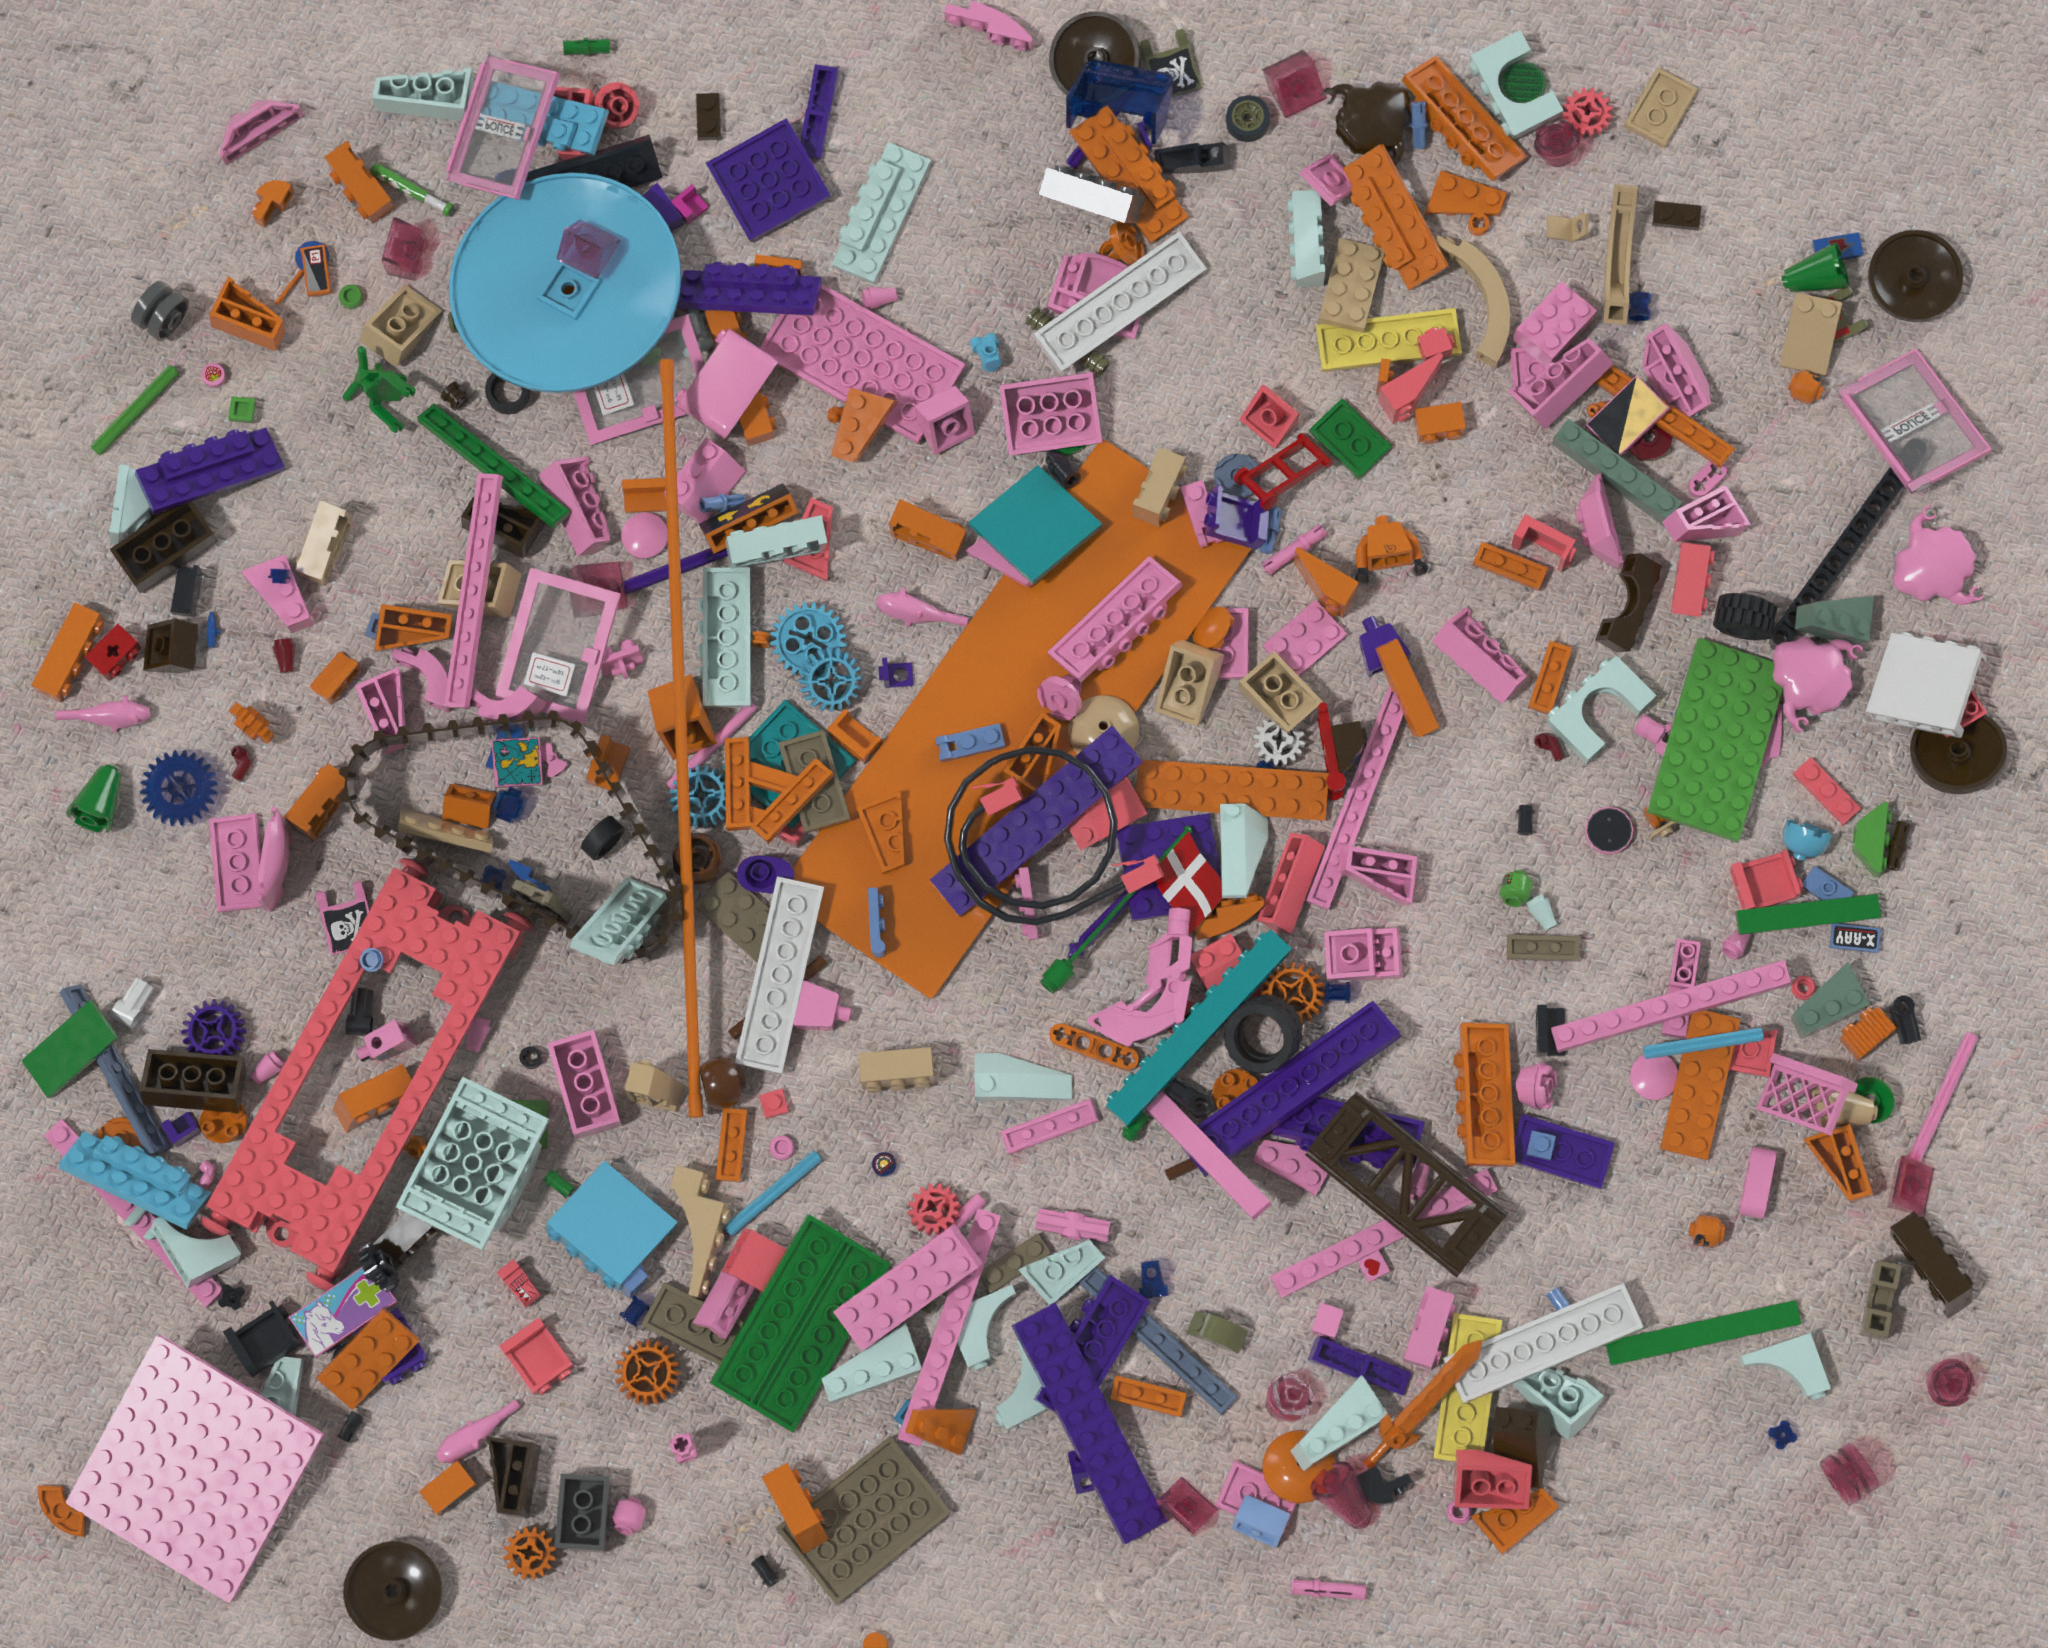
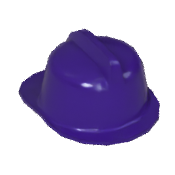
M749 856L740 863L737 869L738 882L744 889L752 892L773 894L777 877L791 880L795 878L791 865L784 859L777 857Z

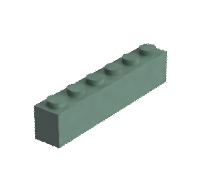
M1569 418L1554 436L1552 445L1596 476V474L1601 473L1605 484L1661 525H1663L1662 521L1681 507L1682 501Z

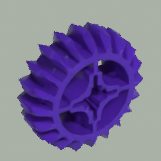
M212 999L211 1006L206 1001H203L202 1009L195 1005L196 1013L194 1015L191 1012L187 1013L191 1020L183 1021V1025L188 1027V1029L181 1030V1034L188 1036L182 1041L185 1045L190 1044L186 1049L189 1053L224 1056L228 1054V1056H234L231 1052L233 1049L238 1052L241 1051L237 1043H245L246 1040L240 1035L246 1034L247 1030L239 1027L245 1025L246 1022L244 1019H239L242 1015L240 1011L234 1012V1005L231 1004L227 1007L226 1001L222 1000L218 1006L216 999ZM222 1014L220 1017L217 1016L214 1021L208 1022L204 1020L209 1015ZM228 1019L231 1020L233 1028L231 1038L227 1037L224 1033ZM198 1025L204 1030L200 1045L196 1039ZM206 1026L211 1029H217L222 1037L212 1035ZM216 1042H222L225 1044L223 1047L219 1049H207L208 1046L211 1047Z

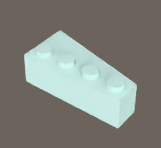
M463 68V71L455 72L443 70L442 73L436 74L424 72L416 76H407L405 74L376 77L372 97L375 111L462 121L474 84L472 68Z
M822 515L793 522H784L771 527L761 526L749 532H744L743 530L730 533V536L726 537L725 544L731 569L822 553L826 547L827 539Z

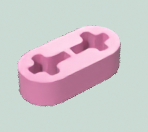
M1708 462L1691 479L1688 486L1689 494L1699 499L1710 493L1724 479L1727 472L1726 465L1724 464L1721 468L1720 476L1715 474L1710 478L1711 467L1716 469L1717 466ZM1705 480L1704 491H1695L1696 485L1694 483L1699 485Z

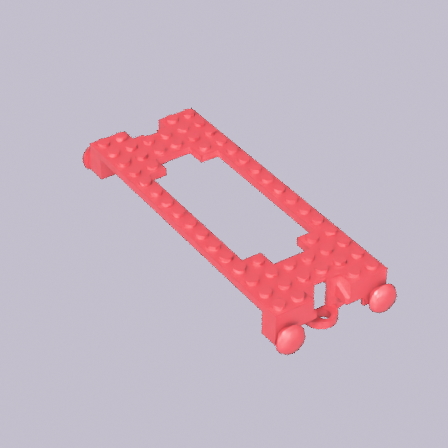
M401 858L397 861L403 866L402 871L395 867L392 869L206 1206L212 1211L209 1219L201 1216V1224L208 1231L219 1236H226L232 1233L227 1229L231 1221L257 1234L265 1218H267L266 1233L269 1239L279 1247H291L290 1252L316 1265L318 1268L315 1274L306 1271V1278L313 1286L323 1291H328L334 1286L333 1283L336 1277H340L351 1256L347 1251L505 962L508 958L514 959L524 941L523 936L525 932H533L534 926L532 922L516 912L507 911L502 914L508 920L507 924H504L479 910L471 918L464 908L457 905H449L437 911L436 909L443 898V894L439 893L436 888L420 881L422 877L429 878V872L425 866L411 858ZM459 912L463 915V920L461 923L455 921L452 924L450 922L451 915ZM367 948H377L380 950L384 957V963L380 969L389 974L392 973L403 953L443 974L432 996L451 1005L452 1008L360 1175L337 1165L325 1186L286 1165L297 1143L277 1133V1130L366 971L360 964L362 952ZM276 1216H278V1217H280V1218H282V1219H284V1220H286V1221H288V1222H290V1223L288 1224V1223H286V1222L280 1220V1219L277 1218ZM281 1228H285L289 1232L288 1238L284 1241H279L276 1238V1232Z

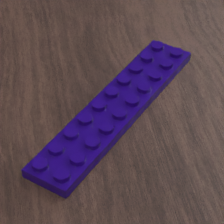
M1113 725L1075 756L1089 764L1110 791L1144 763ZM1068 762L967 848L970 860L988 884L996 888L1103 798V795L1085 771ZM959 854L957 856L965 877L983 899L989 893L984 891L968 872ZM951 863L930 879L960 917L976 905L958 882Z
M1371 1001L1295 1055L1281 1068L1274 1070L1201 1122L1197 1127L1230 1160L1402 1036L1376 1003ZM1185 1151L1203 1176H1208L1209 1174Z
M1056 1302L1011 1325L1122 1544H1127L1165 1523L1167 1520Z

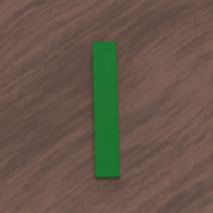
M1878 894L1737 910L1735 911L1738 935L1880 919L1881 913Z

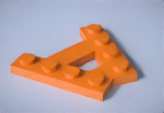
M749 737L726 738L725 790L727 831L751 829L769 844L834 776L833 772L816 758L798 776L750 761ZM751 785L780 794L766 810L751 806Z

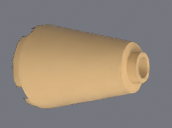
M1819 1085L1813 1088V1098L1821 1094ZM1836 1091L1828 1096L1830 1104L1836 1102L1839 1092ZM1849 1091L1835 1127L1849 1124L1851 1126L1869 1125L1872 1120H1876L1878 1106H1874L1873 1100ZM1823 1100L1815 1104L1817 1112L1826 1108ZM1828 1114L1819 1119L1823 1128L1826 1127L1828 1122Z

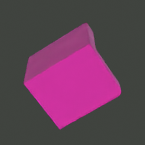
M692 184L671 201L687 225L708 209V205L697 194L696 188Z

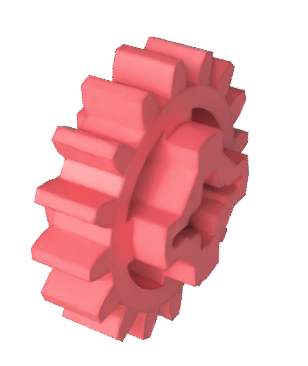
M1583 87L1580 94L1576 90L1573 91V98L1567 96V104H1563L1562 108L1565 112L1562 114V120H1567L1566 128L1572 126L1571 134H1575L1578 131L1580 132V138H1583L1585 133L1588 134L1589 138H1592L1594 132L1600 136L1602 128L1608 129V122H1611L1613 116L1609 113L1612 112L1613 107L1607 106L1609 98L1602 99V91L1595 94L1594 88L1587 92L1585 87ZM1585 110L1590 111V114L1585 115Z
M929 1183L928 1190L920 1187V1195L913 1193L915 1202L908 1203L913 1209L908 1211V1215L912 1218L911 1223L913 1226H917L920 1233L925 1230L926 1234L931 1236L932 1232L935 1231L939 1235L941 1230H946L949 1225H957L954 1218L961 1217L960 1213L956 1211L961 1208L959 1202H956L959 1198L955 1193L952 1194L950 1187L944 1190L941 1183L937 1185V1188H934L932 1183ZM936 1207L937 1211L933 1213L932 1208Z

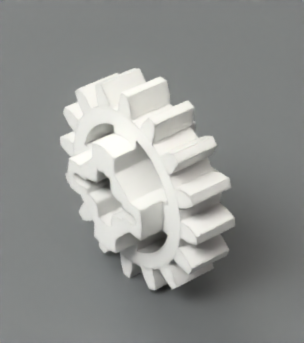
M1265 719L1262 721L1263 728L1257 726L1256 731L1260 735H1254L1253 737L1254 741L1259 742L1254 745V750H1260L1258 758L1266 757L1265 764L1274 761V767H1277L1278 762H1282L1283 766L1286 767L1287 760L1294 763L1296 761L1294 755H1302V751L1299 748L1304 747L1305 742L1300 740L1304 738V732L1298 733L1300 729L1299 724L1290 731L1293 736H1289L1274 722H1268ZM1277 727L1273 732L1266 733L1271 728ZM1281 732L1282 742L1279 750H1277L1276 740ZM1264 745L1270 747L1273 754L1269 753ZM1287 749L1291 750L1289 753L1281 756Z

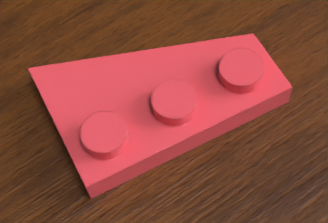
M810 498L802 519L822 515L827 539L826 547L822 553L784 559L783 563L827 581L832 506Z
M1777 1030L1763 1032L1764 1039L1762 1041L1734 1045L1729 1071L1769 1078L1772 1065L1769 1061L1772 1053H1774Z

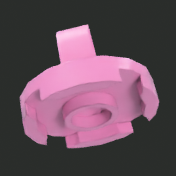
M1066 675L1064 678L1050 676L1038 687V700L1043 708L1047 706L1052 711L1050 714L1052 717L1061 721H1069L1082 708V700L1079 695L1082 690V682L1080 683L1075 677Z

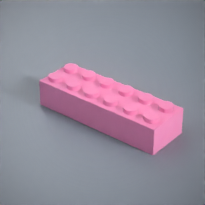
M953 1224L833 1312L860 1350L863 1351L976 1270L983 1262L957 1226Z

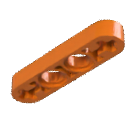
M1061 1023L1055 1024L1050 1030L1051 1042L1060 1048L1123 1071H1133L1138 1066V1054L1131 1048ZM1060 1029H1063L1064 1035L1071 1037V1033H1075L1072 1039V1046L1067 1045L1069 1040L1066 1038H1061L1060 1041H1057L1054 1032H1059ZM1086 1037L1090 1041L1089 1047L1084 1050L1079 1049L1076 1046L1078 1038ZM1103 1045H1108L1112 1048V1055L1108 1058H1103L1099 1055V1048ZM1116 1049L1121 1050L1119 1052L1120 1056L1127 1057L1128 1054H1131L1132 1060L1135 1062L1125 1066L1124 1060L1118 1057L1117 1062H1113L1116 1057Z

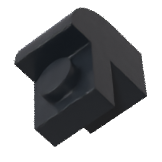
M1377 1466L1354 1477L1362 1496L1368 1502L1378 1506L1393 1504L1394 1500L1391 1493L1394 1492L1398 1496L1408 1491V1485L1412 1483L1408 1473L1385 1483Z

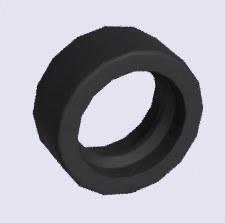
M492 373L485 385L486 398L491 407L498 413L506 415L516 414L523 410L529 403L530 390L521 387L522 392L518 400L510 404L501 403L496 399L494 389L496 384L503 379Z
M612 815L607 816L587 834L581 844V849L594 861L601 859L619 842L625 832L624 826Z

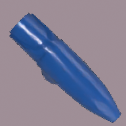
M210 612L207 621L208 648H215L217 634H221V630L216 628L214 612Z

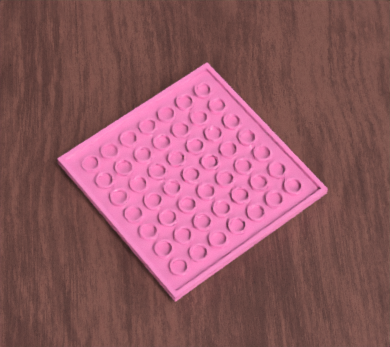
M159 1334L154 1339L65 1503L230 1604L237 1595L325 1434Z

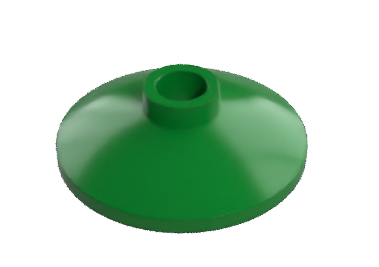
M1863 1077L1856 1080L1855 1083L1858 1084L1855 1090L1856 1094L1870 1099L1869 1094H1873L1876 1097L1874 1106H1878L1877 1117L1870 1124L1886 1120L1892 1113L1895 1104L1894 1095L1890 1087L1875 1077Z

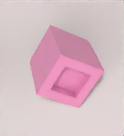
M1320 1303L1311 1333L1334 1341L1343 1310Z

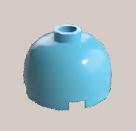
M1787 819L1782 836L1783 843L1787 849L1793 852V857L1806 861L1807 857L1815 858L1822 855L1827 850L1833 834L1808 823L1797 825V820Z

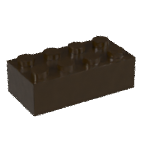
M189 502L168 509L110 548V551L139 593H142L178 569V567H181L218 542V539L193 502Z
M148 1049L139 1090L143 1105L239 1113L247 1073L244 1057Z

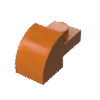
M272 180L258 188L256 194L261 202L256 203L252 212L256 224L265 228L275 208L284 212L294 194L291 184L281 180Z

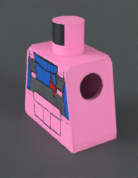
M394 1019L365 1035L364 1041L366 1045L356 1049V1052L362 1062L371 1058L385 1061L417 1046V1043L409 1025Z

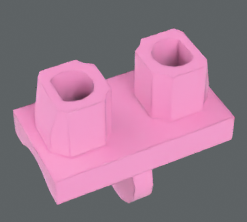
M629 639L620 644L621 651L613 653L611 647H606L601 665L603 677L611 674L613 676L623 674L624 680L628 679L627 672L636 669L635 666L644 663L638 645L635 646L633 641Z

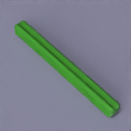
M168 365L91 445L92 450L96 454L101 455L179 375L177 369L172 365Z

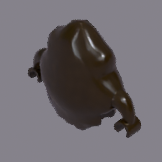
M1375 82L1369 88L1354 87L1347 83L1326 88L1321 97L1326 94L1332 96L1327 103L1328 105L1334 102L1337 94L1344 96L1343 107L1339 109L1335 117L1337 124L1336 135L1341 139L1342 143L1353 154L1362 155L1383 144L1387 152H1393V156L1390 157L1396 167L1402 160L1405 152L1403 130L1412 123L1411 99L1408 92L1401 87L1390 86L1383 82Z

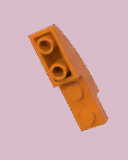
M1249 893L1246 898L1236 900L1234 898H1224L1215 908L1216 913L1211 912L1195 930L1197 940L1222 934L1248 920L1265 905L1262 895L1257 896V893Z

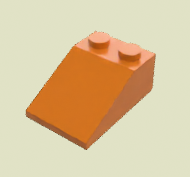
M1297 547L1294 555L1295 566L1320 604L1325 607L1324 610L1331 616L1337 617L1338 615L1343 618L1357 595L1359 582Z

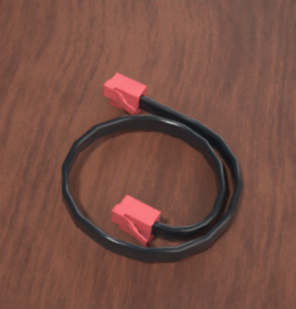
M1027 746L999 754L987 760L963 779L947 808L944 842L952 870L958 882L978 907L1005 922L1038 926L1067 918L1124 888L1130 894L1164 876L1155 854L1140 861L1132 860L1112 864L1111 866L1123 864L1129 866L1143 861L1145 863L1120 876L1122 882L1067 910L1039 918L1007 914L982 899L965 877L958 861L952 839L955 810L970 783L992 766L1007 759L1029 753L1057 756L1085 771L1102 793L1110 819L1107 852L1093 877L1069 895L1043 902L1013 898L988 884L970 860L967 840L968 831L979 815L985 811L988 816L1023 799L1024 796L1015 776L1002 783L973 786L970 788H989L999 784L1004 785V787L980 798L982 804L968 815L960 830L958 848L963 865L984 891L1010 906L1034 909L1050 908L1074 901L1097 883L1113 857L1118 818L1110 790L1089 764L1062 749Z

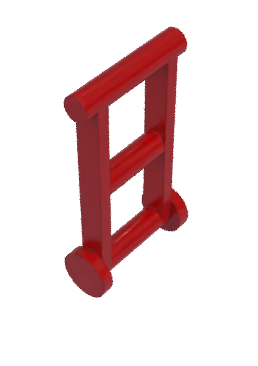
M1300 433L1295 442L1252 470L1243 467L1235 474L1234 482L1237 485L1244 484L1261 500L1260 507L1263 510L1267 511L1273 508L1277 503L1279 495L1324 466L1326 468L1332 466L1333 461L1304 433ZM1302 447H1305L1318 460L1295 473L1283 460ZM1275 466L1288 479L1266 493L1253 479Z
M1322 702L1318 705L1317 721L1326 772L1329 773L1326 780L1328 786L1327 798L1336 801L1341 799L1344 794L1346 779L1338 769L1328 705Z

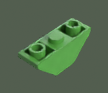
M1888 802L1880 804L1858 821L1854 827L1852 851L1873 877H1879L1881 871L1886 870L1887 857L1883 856L1884 847H1888L1889 833L1885 832L1886 824H1890L1892 810H1888Z

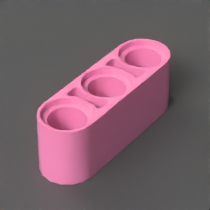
M1752 1146L1739 1214L1760 1219L1764 1218L1777 1151Z

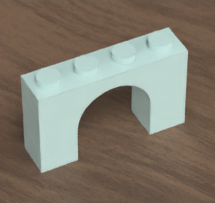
M1521 30L1471 54L1470 63L1468 64L1472 75H1477L1481 82L1479 88L1484 96L1488 95L1491 101V111L1495 117L1499 116L1502 124H1500L1506 136H1510L1513 141L1562 117L1564 111L1553 90L1527 103L1512 102L1500 91L1498 85L1500 73L1508 66L1530 55L1531 49Z
M1617 655L1612 660L1609 658L1604 660L1598 667L1600 671L1595 676L1592 674L1587 676L1581 683L1583 687L1578 692L1575 690L1571 691L1564 699L1566 703L1560 708L1558 706L1554 707L1547 715L1549 719L1546 725L1586 765L1605 746V743L1588 727L1582 716V705L1589 697L1599 693L1614 695L1638 717L1655 701L1657 696Z

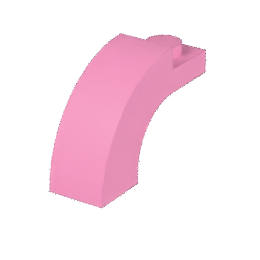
M394 648L391 656L394 663L418 671L426 677L428 685L424 698L426 704L449 713L450 708L444 706L448 675L438 659L422 648L419 649L417 656L409 649L402 648L400 651Z
M520 685L510 697L503 700H491L472 687V700L470 701L472 705L479 709L477 714L490 722H497L499 714H506L510 720L522 719L525 711H531L535 716L547 704Z

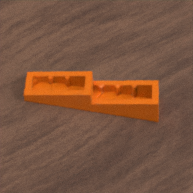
M1394 639L1375 648L1391 691L1397 695L1411 735L1420 738L1440 728L1399 640Z

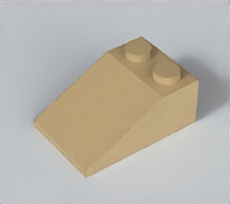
M404 284L364 324L359 341L389 363L398 367L411 354L440 316L442 310Z
M1801 293L1795 294L1780 367L1798 371L1806 370L1813 374L1826 376L1841 314L1842 302Z
M449 559L437 601L439 605L458 609L465 560ZM490 562L483 615L510 618L522 574L507 563Z
M1184 640L1172 644L1155 712L1199 726L1218 680L1224 654Z
M1275 651L1239 681L1238 690L1245 698L1287 734L1323 702Z

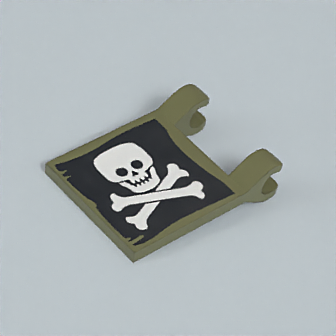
M1184 29L1177 30L1175 34L1178 48L1153 55L1150 41L1146 39L1140 42V49L1158 102L1202 89Z

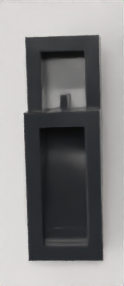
M1197 142L1155 149V161L1159 164L1163 173L1167 174L1230 170V147L1224 142L1200 145Z

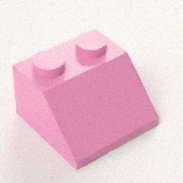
M956 386L915 405L917 422L934 455L975 435L969 401Z

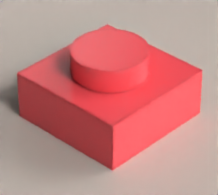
M782 1088L759 1095L766 1119L789 1113Z

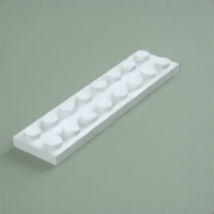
M1179 231L1036 331L1032 337L1060 374L1199 276L1207 268Z
M777 877L736 1055L735 1064L778 1074L783 1073L824 891L823 886Z
M1624 1283L1483 1341L1479 1359L1454 1385L1462 1403L1466 1404L1643 1330L1644 1327ZM1454 1354L1443 1358L1444 1363L1446 1364Z

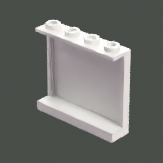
M1900 632V634L1891 633L1865 712L1872 720L1961 738L1964 729L1960 722L1980 661L1986 662L1987 658L1980 648L1973 645L1961 647L1952 641L1941 643L1927 636H1923L1921 639L1906 632Z

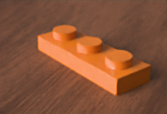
M1481 542L1473 562V566L1539 591L1548 567Z
M1549 641L1528 709L1546 715L1553 709L1572 647Z
M723 1109L716 1181L741 1182L747 1110Z
M1116 1375L1110 1400L1181 1418L1187 1393Z

